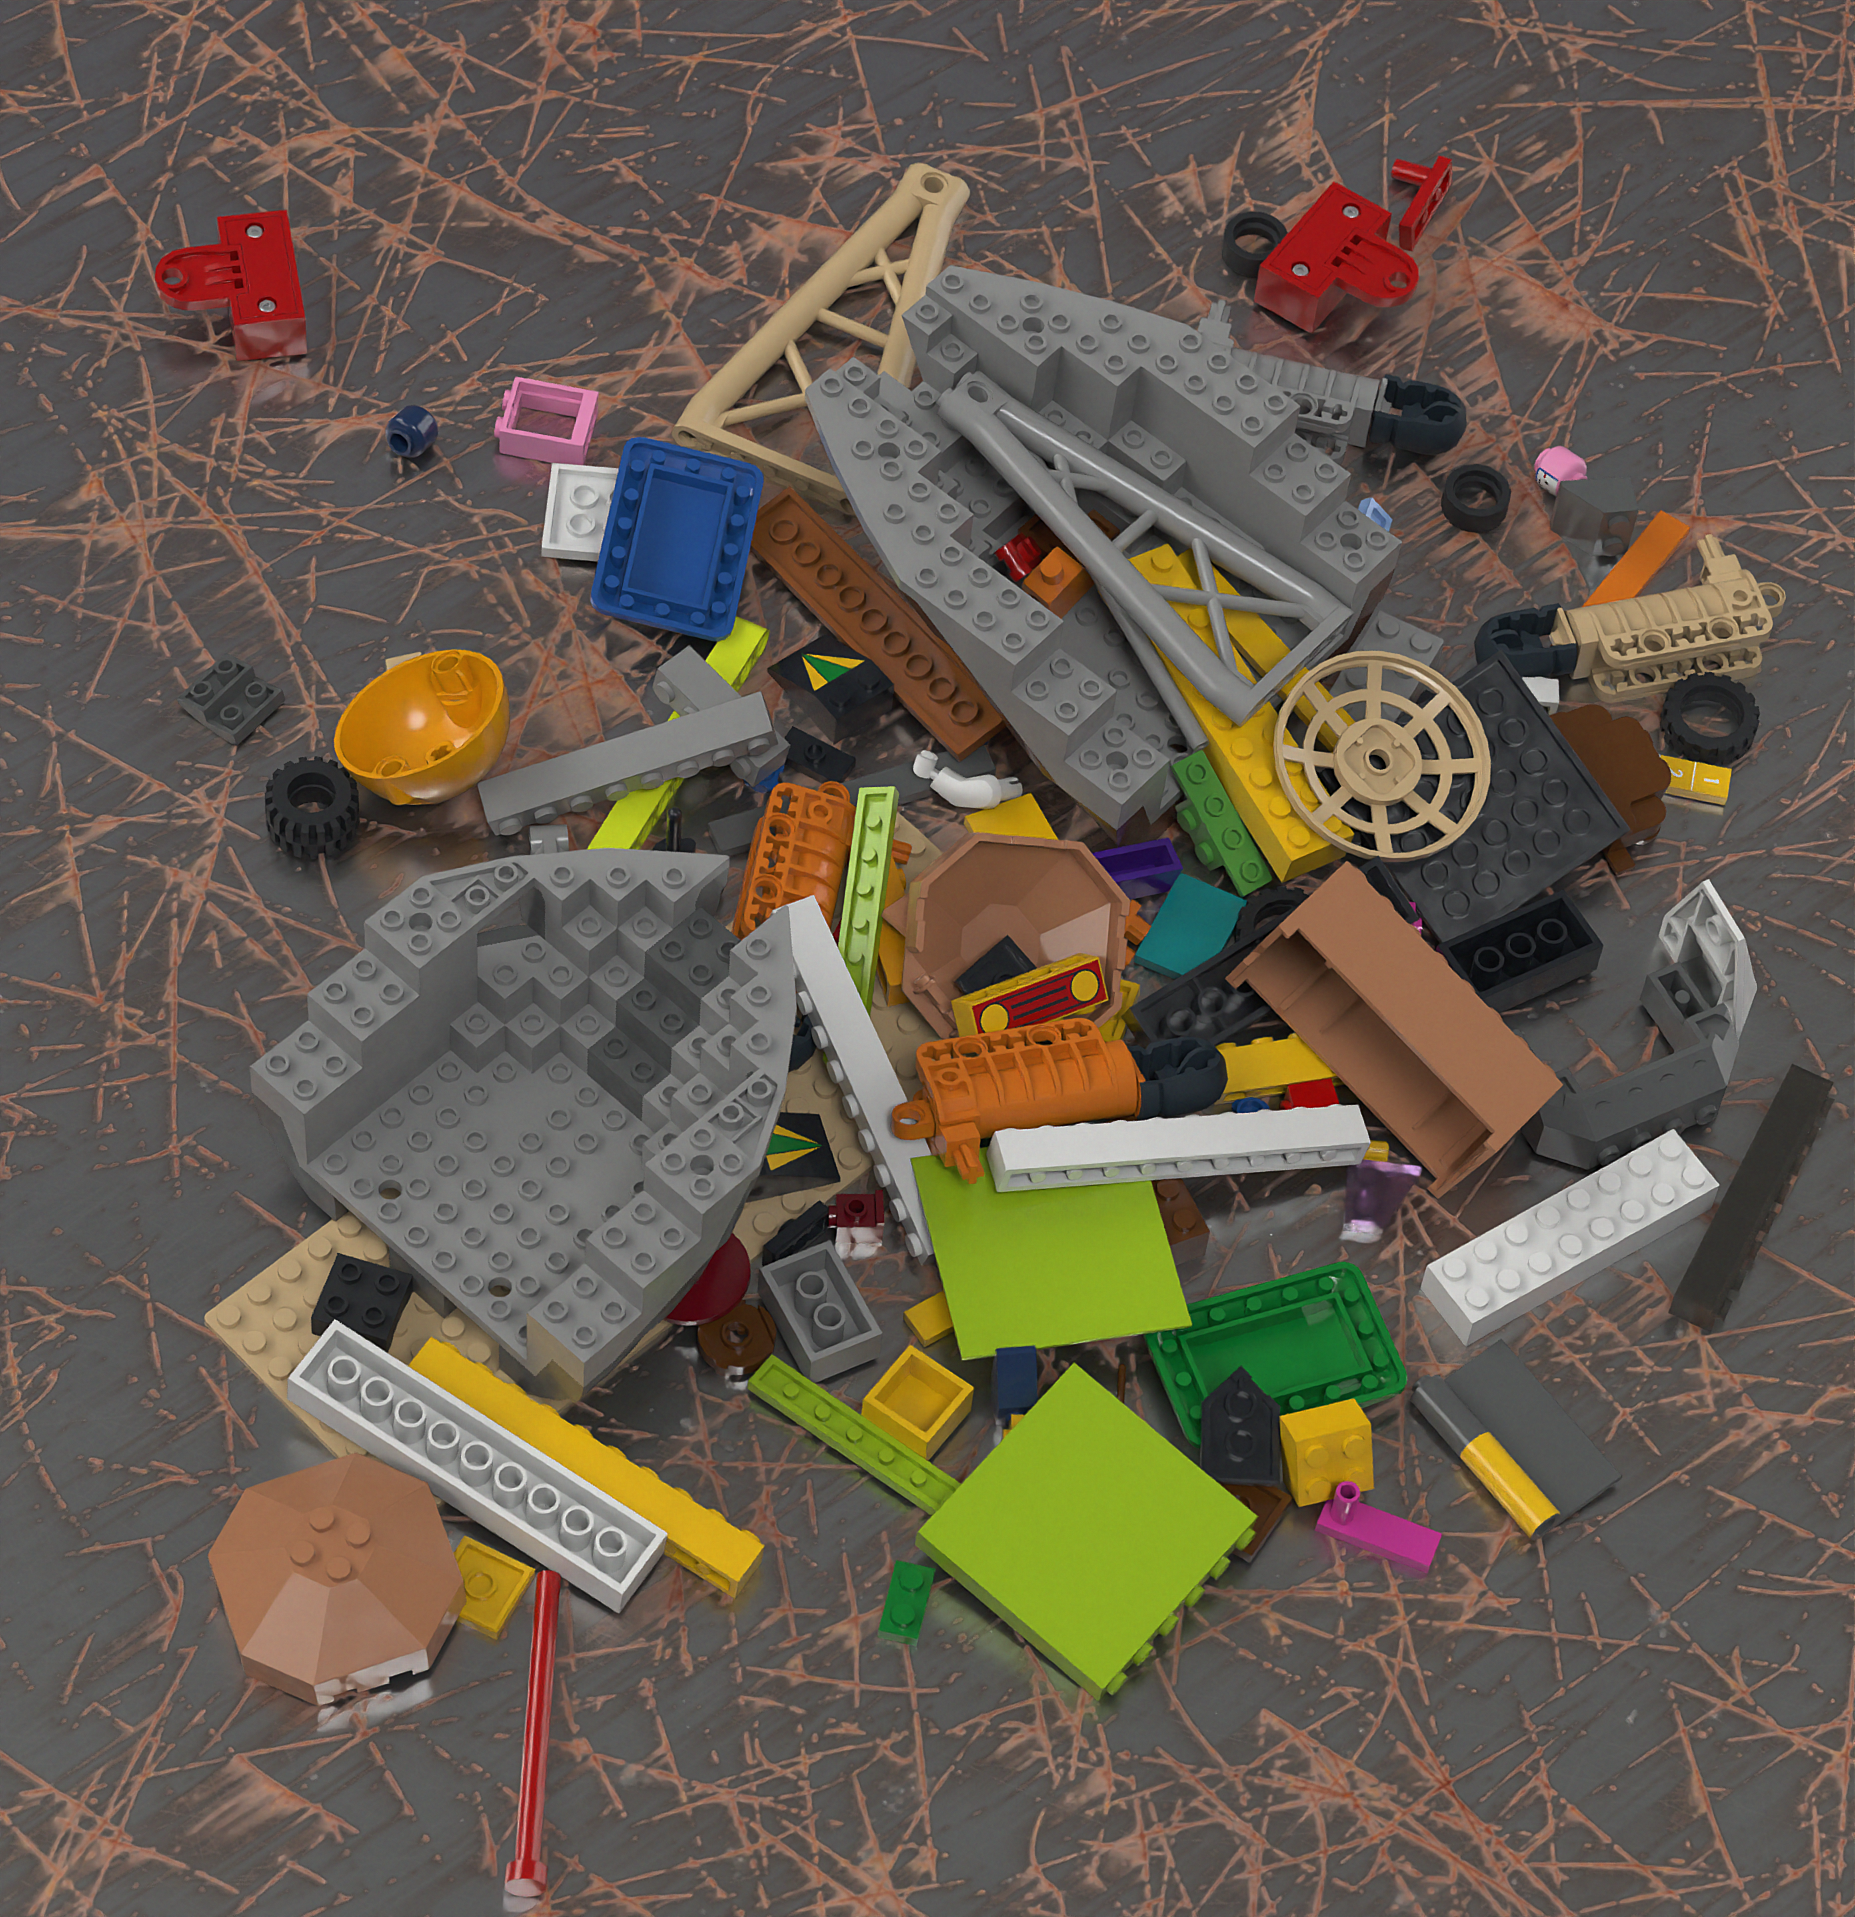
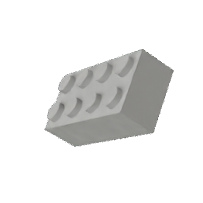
M1379 610L1355 651H1384L1400 654L1417 660L1436 671L1445 640ZM1367 667L1342 670L1329 693L1335 698L1346 692L1366 689ZM1382 669L1381 690L1403 696L1413 703L1417 702L1426 685L1405 674ZM1358 702L1343 707L1355 722L1366 719V702ZM1381 703V719L1395 722L1406 714L1398 708Z

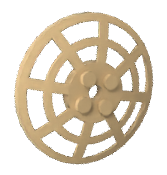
M1355 651L1335 656L1318 664L1306 673L1290 691L1279 711L1274 730L1273 751L1276 771L1283 791L1294 810L1311 829L1327 842L1345 852L1370 860L1379 855L1382 862H1408L1429 857L1446 849L1460 838L1477 818L1486 800L1490 784L1491 759L1488 741L1481 722L1470 703L1451 682L1439 672L1417 660L1384 651ZM1355 667H1367L1366 689L1346 692L1327 702L1315 686V683L1320 679L1337 671ZM1382 669L1393 670L1410 676L1428 686L1437 695L1421 709L1417 704L1403 696L1381 690ZM1304 694L1317 713L1306 730L1302 749L1284 745L1283 738L1288 717L1296 702ZM1366 702V719L1357 721L1349 727L1335 712L1349 704ZM1381 703L1398 708L1410 715L1412 719L1403 728L1392 721L1381 719ZM1447 705L1455 712L1466 730L1474 758L1451 759L1447 741L1433 720ZM1323 722L1339 738L1333 753L1313 751L1316 735ZM1423 729L1432 740L1439 760H1422L1419 747L1414 738ZM1369 756H1380L1385 761L1386 768L1383 770L1374 768L1370 764ZM1284 760L1303 764L1309 786L1322 804L1312 814L1304 806L1294 790ZM1314 766L1334 770L1341 787L1330 797L1321 786ZM1475 773V783L1470 803L1463 817L1456 824L1439 812L1449 794L1452 775ZM1421 775H1440L1437 792L1430 804L1413 791ZM1352 797L1364 804L1370 805L1372 823L1351 816L1344 812L1341 807ZM1403 801L1418 814L1416 817L1405 822L1388 824L1386 806ZM1333 815L1354 829L1374 834L1377 851L1369 850L1346 841L1332 833L1323 823ZM1426 822H1429L1446 834L1437 842L1422 849L1405 853H1393L1390 835L1410 832L1423 826Z

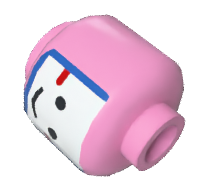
M1562 446L1545 449L1538 456L1534 465L1535 479L1538 485L1556 497L1560 481L1587 479V465L1585 461Z

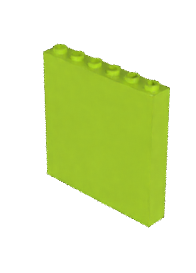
M1073 1363L917 1532L915 1545L1099 1701L1106 1692L1114 1695L1128 1678L1124 1672L1132 1663L1140 1666L1154 1649L1150 1643L1158 1634L1166 1637L1180 1620L1176 1614L1184 1605L1192 1608L1205 1592V1589L1201 1586L1211 1576L1216 1580L1221 1576L1231 1563L1227 1557L1235 1548L1243 1551L1256 1535V1532L1252 1529L1258 1516L1077 1364Z

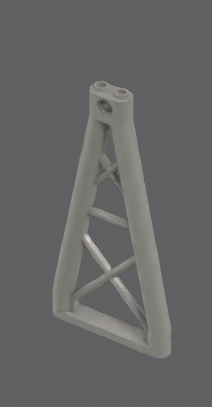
M979 370L974 374L967 372L959 381L955 390L949 387L938 399L936 405L940 408L937 415L979 450L1203 697L1239 727H1242L1330 644L1353 617L1355 612L1317 582L1016 400ZM1027 449L1052 463L1055 470L1045 469ZM1074 488L1097 491L1139 516V518L1111 541L1080 508ZM1153 525L1193 549L1203 591L1150 584L1124 556L1122 551ZM1211 561L1275 600L1218 593ZM1167 601L1207 606L1219 658ZM1222 608L1297 618L1311 629L1312 632L1254 685L1237 670Z

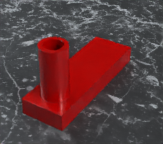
M1439 156L1432 168L1398 158L1395 160L1391 171V178L1421 186L1399 223V248L1413 251L1452 184V159Z

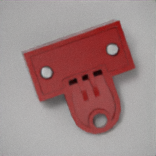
M1333 181L1260 265L1254 302L1312 334L1347 292L1377 307H1394L1404 304L1413 297L1418 287L1419 268L1410 255L1387 242L1392 213ZM1401 281L1405 283L1407 286L1404 288H1397L1393 286L1391 282Z
M287 209L217 217L218 244L185 247L171 251L162 257L156 266L155 288L159 297L169 306L191 311L228 307L236 361L307 354L306 319ZM171 277H176L181 280L177 284H168L164 282V280Z

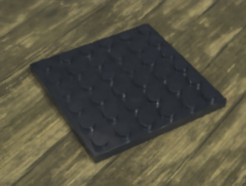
M1502 650L1452 682L1472 706L1481 722L1488 741L1491 759L1490 784L1486 800L1477 818L1460 838L1446 849L1429 857L1408 862H1383L1409 902L1416 903L1417 913L1439 944L1513 912L1631 830ZM1437 694L1418 706L1423 709ZM1447 705L1433 720L1447 741L1451 759L1474 758L1466 730L1455 712ZM1405 714L1394 723L1403 728L1412 717ZM1423 729L1414 738L1419 747L1422 760H1439L1432 740ZM1369 756L1370 764L1374 768L1379 770L1386 768L1385 761L1380 756ZM1325 768L1320 772V777L1332 794H1334L1341 787L1334 770ZM1475 773L1452 775L1449 794L1439 812L1456 824L1463 817L1470 803L1475 783ZM1421 775L1413 791L1430 804L1437 792L1440 775ZM1352 797L1342 806L1344 811L1351 816L1372 823L1370 805L1364 804ZM1403 801L1386 806L1388 824L1405 822L1418 815ZM1426 822L1423 826L1410 832L1390 835L1393 853H1405L1422 849L1437 842L1446 834L1429 822ZM1359 830L1372 850L1377 851L1374 834Z

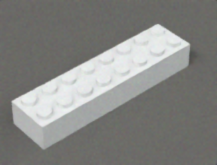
M1672 1129L1426 1266L1420 1289L1466 1347L1710 1210L1720 1185L1676 1131Z

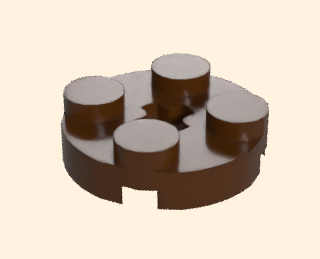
M743 1299L725 1316L710 1323L699 1325L697 1332V1345L701 1356L714 1368L718 1375L724 1377L733 1374H748L758 1370L773 1354L776 1343V1326L771 1315L758 1305L757 1309L753 1305L746 1304V1300ZM736 1330L739 1335L746 1334L747 1337L741 1343H734L728 1340L730 1332Z

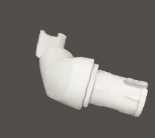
M926 750L917 755L913 765V771L917 776L932 778L933 782L930 787L957 807L992 809L1000 801H1009L1022 795V784H1011L1019 781L1016 777L997 779L995 776L988 774L965 778L948 767H944L939 771L935 769L938 757Z

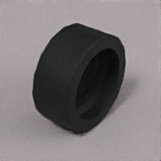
M1249 211L1238 214L1229 220L1224 229L1222 257L1226 264L1236 273L1247 277H1258L1260 265L1272 251L1263 254L1250 253L1240 248L1235 240L1247 235H1258L1269 240L1276 248L1288 232L1282 222L1267 213Z
M1480 464L1463 465L1453 470L1446 479L1441 501L1443 514L1452 525L1463 531L1473 533L1488 532L1498 527L1506 518L1511 496L1510 486L1500 472L1489 466ZM1464 488L1482 489L1493 496L1496 500V505L1487 509L1470 508L1461 503L1455 494Z

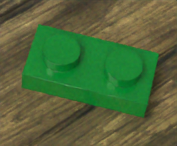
M896 1560L878 1629V1638L917 1646L934 1580V1568Z

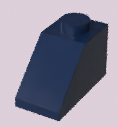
M1035 1346L996 1348L990 1379L995 1426H1007L1009 1428L1011 1414L1026 1415L1038 1402Z

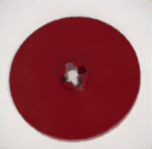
M731 1233L728 1241L714 1252L698 1281L674 1310L663 1319L664 1321L685 1326L706 1324L725 1316L741 1302L750 1284L751 1266L746 1248L737 1236Z

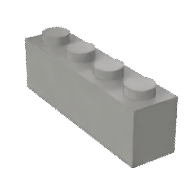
M690 646L657 668L652 686L659 700L669 704L680 717L741 698ZM776 730L778 745L771 746L770 750L763 754H747L737 757L729 764L735 775L745 779L752 787L785 764L790 744Z

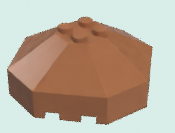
M981 832L966 833L910 882L901 990L942 1040L959 1037L951 1000L965 996V994L954 981L1004 937L1009 935L1037 968L1078 953L1099 957L1109 1000L1095 1005L1096 1010L1083 1015H1074L1073 1013L1063 1017L1064 1020L1073 1018L1089 1019L1099 1028L1122 1007L1123 993L1120 992L1121 970H1125L1127 939H1124L1126 916H1129L1130 900L1083 842ZM1036 1043V1044H1039V1045H1051V1044H1044V1043Z
M352 1453L246 1488L208 1553L212 1576L219 1592L245 1674L316 1706L333 1702L334 1695L355 1688L360 1693L390 1683L389 1677L412 1670L413 1675L429 1670L467 1602L463 1578L428 1482L359 1453Z

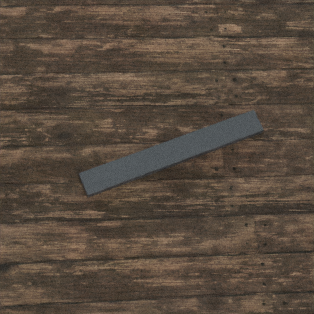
M984 744L961 762L949 751L936 754L938 760L935 769L939 771L944 767H948L965 778L988 774L995 776L996 768ZM915 761L840 783L847 788L850 794V803L857 807L859 788L895 786L899 792L898 805L938 794L930 787L933 782L932 778H922L914 773L913 765ZM789 799L783 800L779 813L786 814L790 805ZM766 805L708 822V832L719 855L732 856L750 850L753 832L759 819L764 816ZM769 827L771 834L775 836V828Z

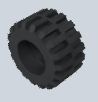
M306 756L299 758L298 763L294 764L292 761L285 763L284 770L277 769L273 773V780H268L266 784V826L268 832L271 833V839L274 843L280 842V848L285 852L294 850V856L301 858L303 854H310V859L318 858V854L322 853L328 857L334 855L335 848L340 851L347 847V840L352 841L356 836V829L359 828L360 823L359 790H357L356 780L350 777L345 767L338 769V762L331 759L328 763L323 762V757L315 756L314 760H307ZM310 802L322 803L328 806V808L313 813L297 809L298 806Z

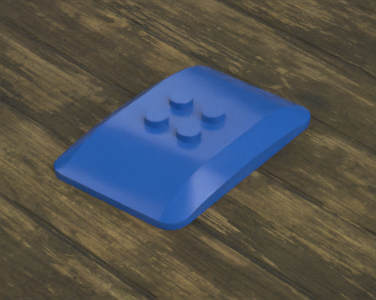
M634 437L628 440L621 456L590 594V602L593 608L604 615L711 641H721L729 637L734 627L764 483V476L761 470L747 462L650 438Z

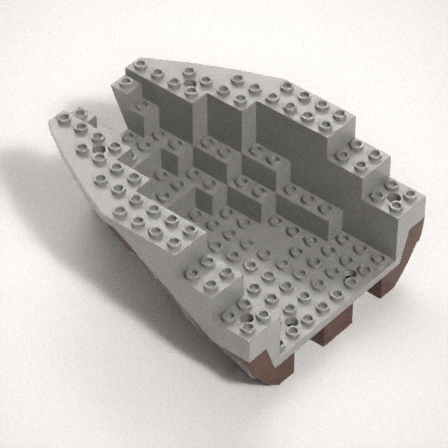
M950 265L926 285L925 295L902 314L903 322L923 379L917 387L911 391L885 371L878 375L855 357H852L836 372L829 368L805 389V401L832 468L865 533L898 588L933 634L950 646L967 673L1042 774L1057 784L1081 806L1118 847H1121L1123 844L1128 846L1157 840L1176 821L1178 812L1175 806L1180 803L1181 796L1184 794L1170 766L1196 752L1191 748L1127 637L1099 594L1095 584L1060 619L1022 590V583L1029 574L1016 583L1009 576L1010 569L1004 560H998L994 552L1014 538L1018 533V529L1036 513L968 439L937 415L940 407L936 403L944 391L949 387L955 390L957 384L967 372L972 374L978 370L983 372L1016 400L1323 586L1355 613L1340 634L1305 666L1309 671L1326 660L1348 653L1389 587L1396 568L1402 541L1345 501L1351 473L1295 434L1300 405L1189 325L1114 301L1063 288ZM1043 459L1048 469L1055 470L1052 463ZM1074 488L1080 508L1086 514L1095 509L1120 529V534L1139 518V516L1097 491ZM1152 525L1122 553L1127 559H1130L1169 543L1176 556L1189 549V547ZM1211 561V564L1241 596L1275 600ZM1257 613L1291 651L1312 632L1311 629L1297 618ZM1238 651L1258 683L1263 677ZM1328 676L1320 679L1319 682L1322 683ZM1276 694L1269 701L1273 708H1275L1283 699ZM1179 744L1187 751L1184 753H1174L1168 746Z

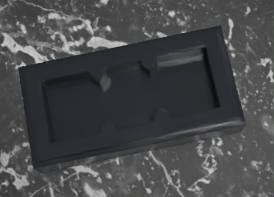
M794 726L784 737L790 744L785 765L822 784L828 781L844 782L856 766L855 757Z
M819 1200L797 1219L787 1220L780 1227L777 1235L763 1245L762 1266L801 1252L822 1235L828 1228L829 1208Z

